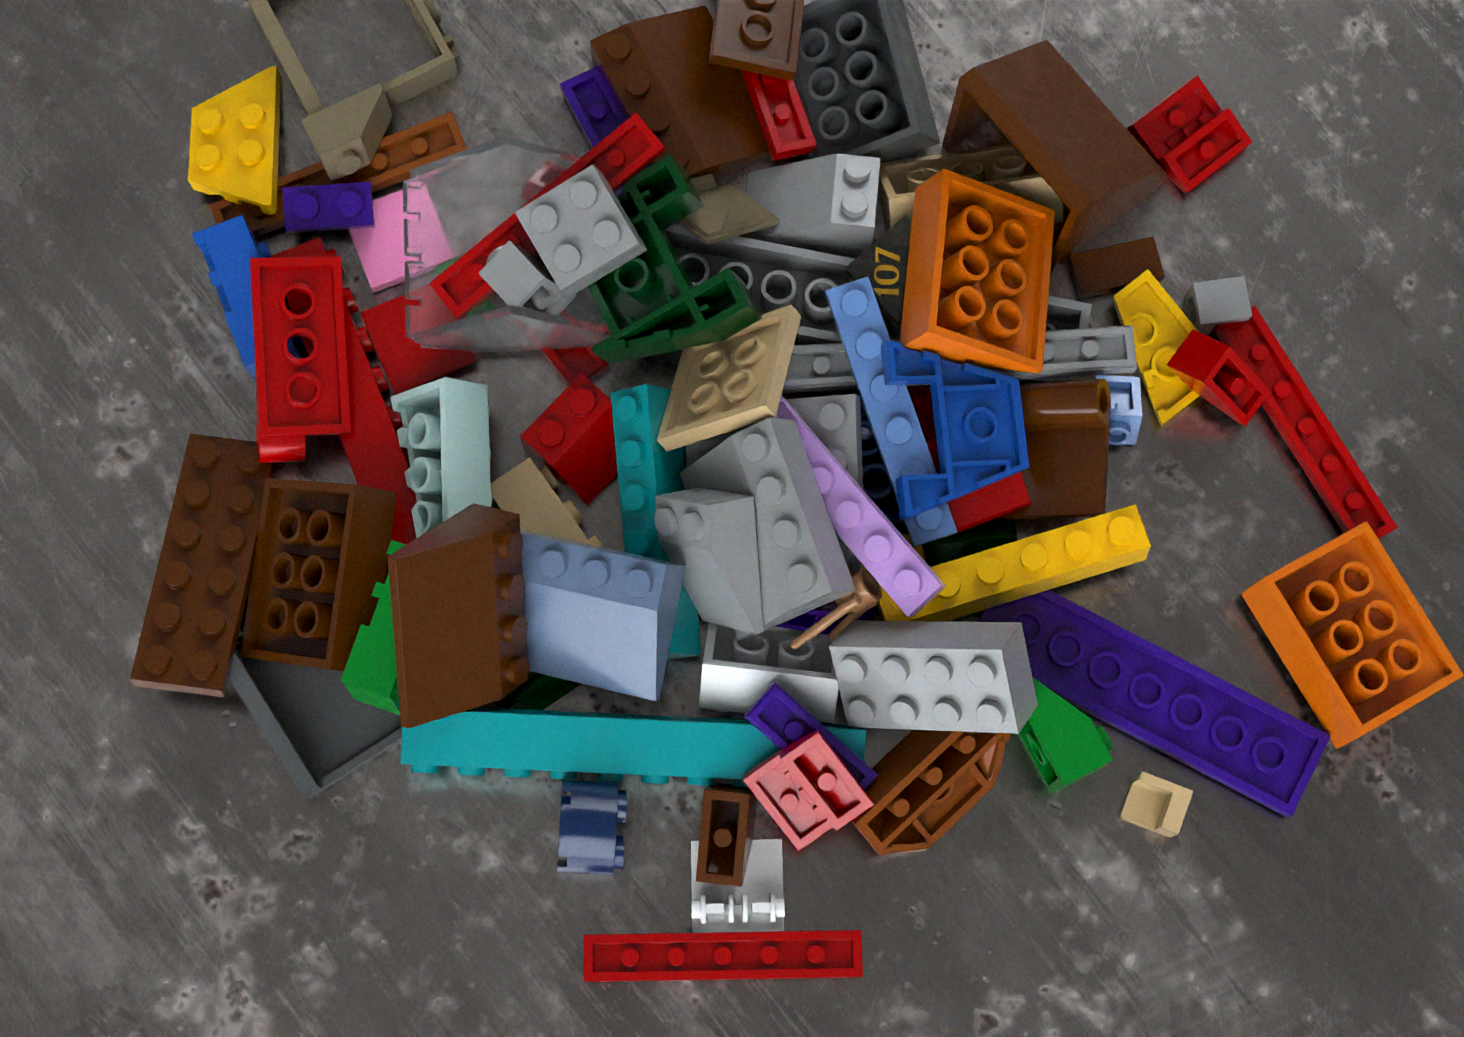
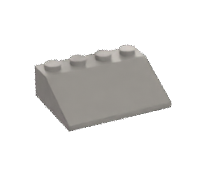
M766 418L731 435L679 473L685 490L703 487L754 496L764 631L856 591L795 420ZM734 629L738 641L756 635Z

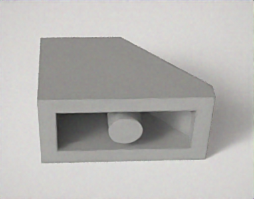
M510 240L505 245L496 248L488 256L486 265L479 272V275L513 311L545 327L577 296L574 294L570 297L561 292L548 269L526 249Z

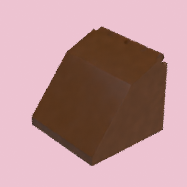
M1048 40L975 66L959 78L942 143L945 150L948 152L976 129L992 119L1071 210L1052 252L1051 272L1064 264L1070 254L1078 253L1155 193L1158 187L1170 177Z

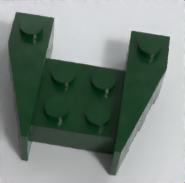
M669 154L632 176L621 188L623 192L619 195L618 200L647 251L588 286L612 334L610 337L592 346L593 353L609 364H615L724 341L762 319L745 283L730 268L693 287L664 229L704 207L686 170Z

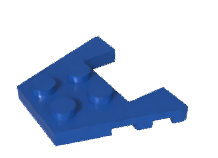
M886 341L881 345L885 385H930L940 474L905 475L896 479L900 520H907L1029 468L1018 378L968 363L961 365L940 358L939 354L929 351L918 352L902 347L903 344L896 341Z

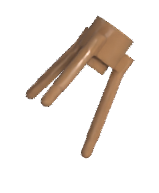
M848 564L847 566L856 591L836 599L835 602L838 607L794 639L790 644L791 648H799L839 618L848 614L828 634L830 640H835L851 620H857L867 610L876 606L879 603L878 600L882 597L878 582L865 568L855 572L852 566Z

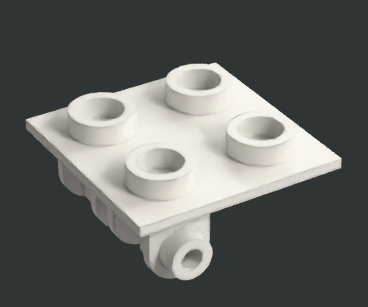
M782 839L752 840L742 887L696 882L699 841H691L692 933L784 931L785 905L783 898Z

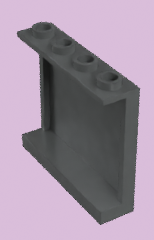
M244 628L239 631L229 679L301 796L310 800L402 740L400 715L355 700L341 681L344 671L240 657Z

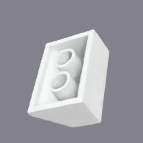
M709 623L702 664L698 708L713 709L718 712L746 713L775 681L819 722L834 724L839 690L829 648L834 640H830L828 635L818 634L799 648L793 649L790 646L791 642L804 631L774 626L763 633L738 641L733 628Z

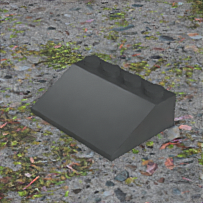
M816 0L804 5L797 71L793 80L817 146L813 153L800 155L801 161L838 153L880 158V163L905 158L939 144L940 139L903 0Z

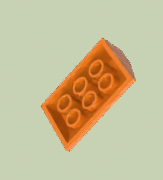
M945 168L916 187L899 343L903 344L902 347L918 352L925 350L939 354L941 359L961 365L968 363L978 367L1030 373L1043 371L1055 210Z
M1367 521L1267 575L1241 593L1325 732L1331 736L1330 740L1336 749L1360 738L1464 676Z

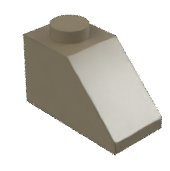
M380 83L301 119V122L312 148L330 181L333 182L371 164L393 114Z

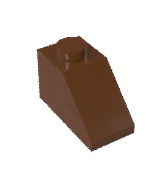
M715 783L704 789L696 882L743 886L754 835L757 798L749 788Z

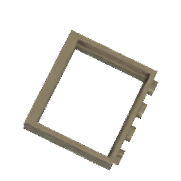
M247 0L307 116L324 109L320 98L270 6L279 0ZM404 0L435 59L381 85L390 109L459 75L455 59L459 58L460 54L454 45L451 35L448 33L442 36L436 24L440 23L441 19L431 0Z

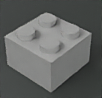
M593 164L515 211L516 216L561 292L570 297L647 251L604 174Z

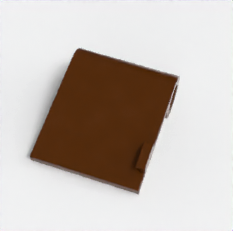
M1105 379L1019 383L1029 468L1021 471V475L1031 503L1027 507L999 518L1005 520L1095 517L1105 514L1111 397L1108 383Z

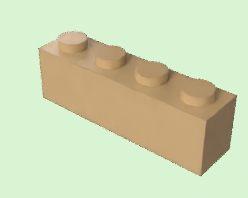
M529 457L491 483L493 503L497 509L519 514L521 530L603 547L595 535L588 539L578 525L584 522L574 504L570 500L562 503L556 495L554 489L559 485L545 464L537 468Z

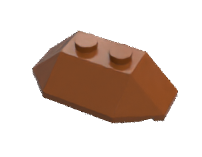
M912 730L871 768L878 776L869 784L865 791L873 800L874 805L851 820L852 823L879 855L930 848L994 787L1004 756L1005 742L1009 741L1011 733Z

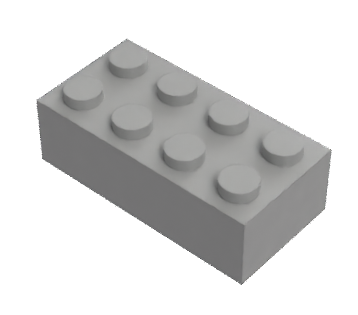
M851 620L829 646L848 727L1019 734L1038 706L1022 622Z

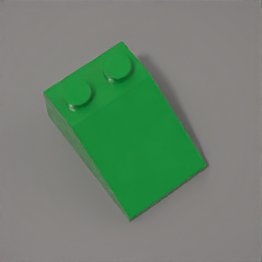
M1033 678L1038 706L1018 735L1052 795L1111 762L1113 758L1109 752L1113 750V745L1107 732L1101 725L1095 727L1091 718Z

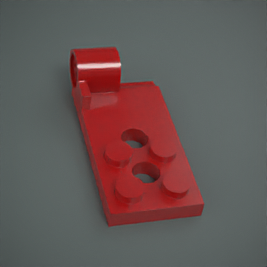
M341 256L250 258L258 463L305 461V436L351 434ZM292 292H301L308 297L310 309L303 314H294L286 308L285 297ZM294 336L306 337L312 343V354L302 359L292 356L287 348L289 339Z

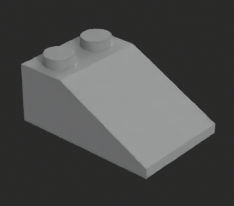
M837 153L749 172L746 195L778 218L780 224L741 235V237L839 256L870 259L875 228L880 158Z
M703 487L655 496L656 513L654 522L658 531L659 542L670 562L686 565L682 584L701 619L705 622L753 634L763 633L754 496Z

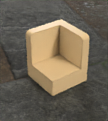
M1140 771L1132 778L1120 818L1171 838L1180 832L1193 790Z

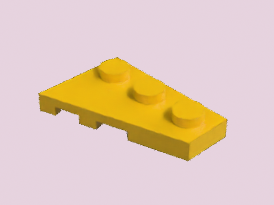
M1147 269L1115 294L1112 301L1121 325L1133 326L1137 368L1158 424L1161 427L1200 396L1188 388L1167 366L1192 329L1198 330Z

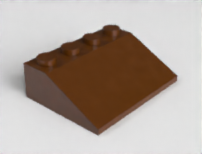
M706 5L629 22L590 40L592 62L595 67L599 66L626 119L637 112L667 149L650 163L651 165L670 154L686 170L689 178L712 173L715 182L771 156L741 70L709 63L714 20Z
M265 478L240 657L344 671L360 625L369 626L379 598L371 596L376 582L385 584L388 554L386 553L391 540L397 492L357 484Z
M473 503L387 557L402 727L409 729L501 700L528 680L530 665L527 659L525 579L522 572L521 553L523 538L520 534L519 514Z

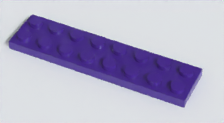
M1051 590L985 609L978 622H1022L1033 678L1071 705L1287 818L1293 816L1331 737L1323 731Z

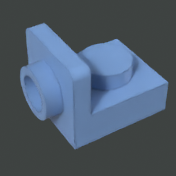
M1096 375L1095 379L1106 380L1110 390L1109 444H1136L1142 421L1140 377Z

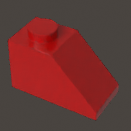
M1193 329L1167 364L1188 388L1243 426L1247 425L1271 392L1229 345Z

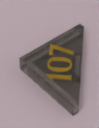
M906 215L845 267L844 272L852 281L869 277L880 310L900 331L909 254L910 220Z

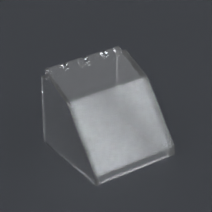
M505 135L410 170L411 179L403 181V212L418 215V221L403 220L404 255L419 257V261H406L404 263L405 298L420 300V306L405 305L407 338H414V342L421 343V348L500 352L592 347L612 335L588 286L577 292V296L559 315L514 305L508 306L500 296H497L474 308L459 320L429 285L432 280L582 156ZM621 188L615 192L617 198L623 192Z

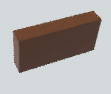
M1154 236L1070 254L1068 258L1079 299L1120 291L1147 269L1158 282L1162 281L1165 277Z

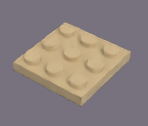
M792 305L762 314V319L724 341L683 349L656 440L666 451L692 445L698 441L720 434H726L769 417H776L801 315Z

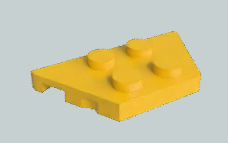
M277 66L268 67L192 108L188 181L193 190L208 195H221L225 200L239 205L244 201L260 206L263 213L269 215L277 213L281 74Z

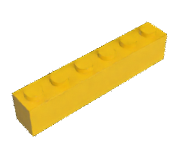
M1134 504L930 567L946 587L914 617H907L880 584L882 597L878 600L877 606L882 621L946 622L1144 561L1147 558L1151 545L1137 506Z

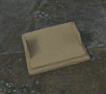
M712 173L690 178L704 207L678 221L680 225L706 245L780 224L778 218L731 183L716 186Z

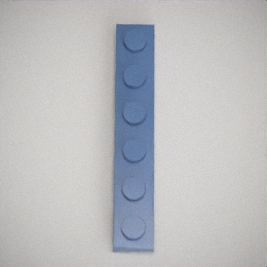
M867 276L825 290V296L898 504L897 478L905 475L937 474L907 386L885 385L881 345L891 340L869 277ZM947 503L903 520L913 548L957 533Z

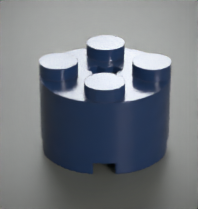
M562 779V792H571V795L561 796L558 857H567V860H558L557 873L613 875L614 869H623L624 841L623 835H616L617 822H626V790H619L618 782Z

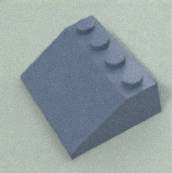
M520 529V534L523 538L521 553L522 572L525 579L524 609L525 619L527 620L526 647L527 659L530 665L529 671L652 701H659L686 565Z

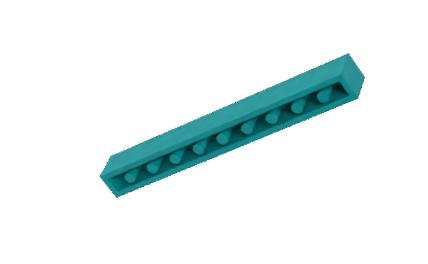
M476 707L409 729L402 727L400 764L411 765V771L415 773H438L439 766L458 767L457 773L462 775H485V768L504 769L503 775L508 777H531V770L550 771V778L565 780L577 779V772L596 773V780L610 782L623 781V774L642 775V782L655 784L669 783V776L687 777L688 784L700 786L714 785L715 778L733 779V786L748 788L743 781V774L780 749L747 719ZM821 723L864 761L865 728L848 727L847 724Z

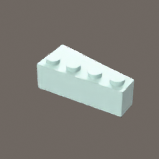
M443 377L391 396L393 411L401 413L403 427L397 430L399 446L407 448L410 468L404 471L406 485L415 492L417 503L411 509L416 539L473 503L491 507L488 385Z

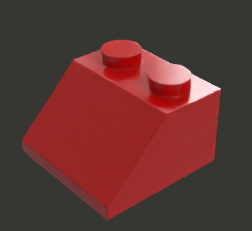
M581 373L520 435L524 450L541 465L545 464L552 475L588 507L618 476L611 399Z

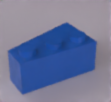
M243 215L194 232L192 236L196 246L204 254L210 270L208 276L212 286L217 289L225 311L224 316L244 366L251 376L255 378L249 260L250 258H271L272 254L266 241L258 243ZM285 297V305H289L287 298ZM294 336L287 342L288 351L292 356L302 359L298 349V345L303 344L302 337Z

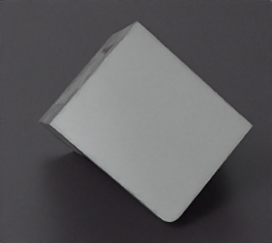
M1245 276L1192 283L1184 296L1189 320L1204 335H1209L1218 324L1247 321L1252 316Z

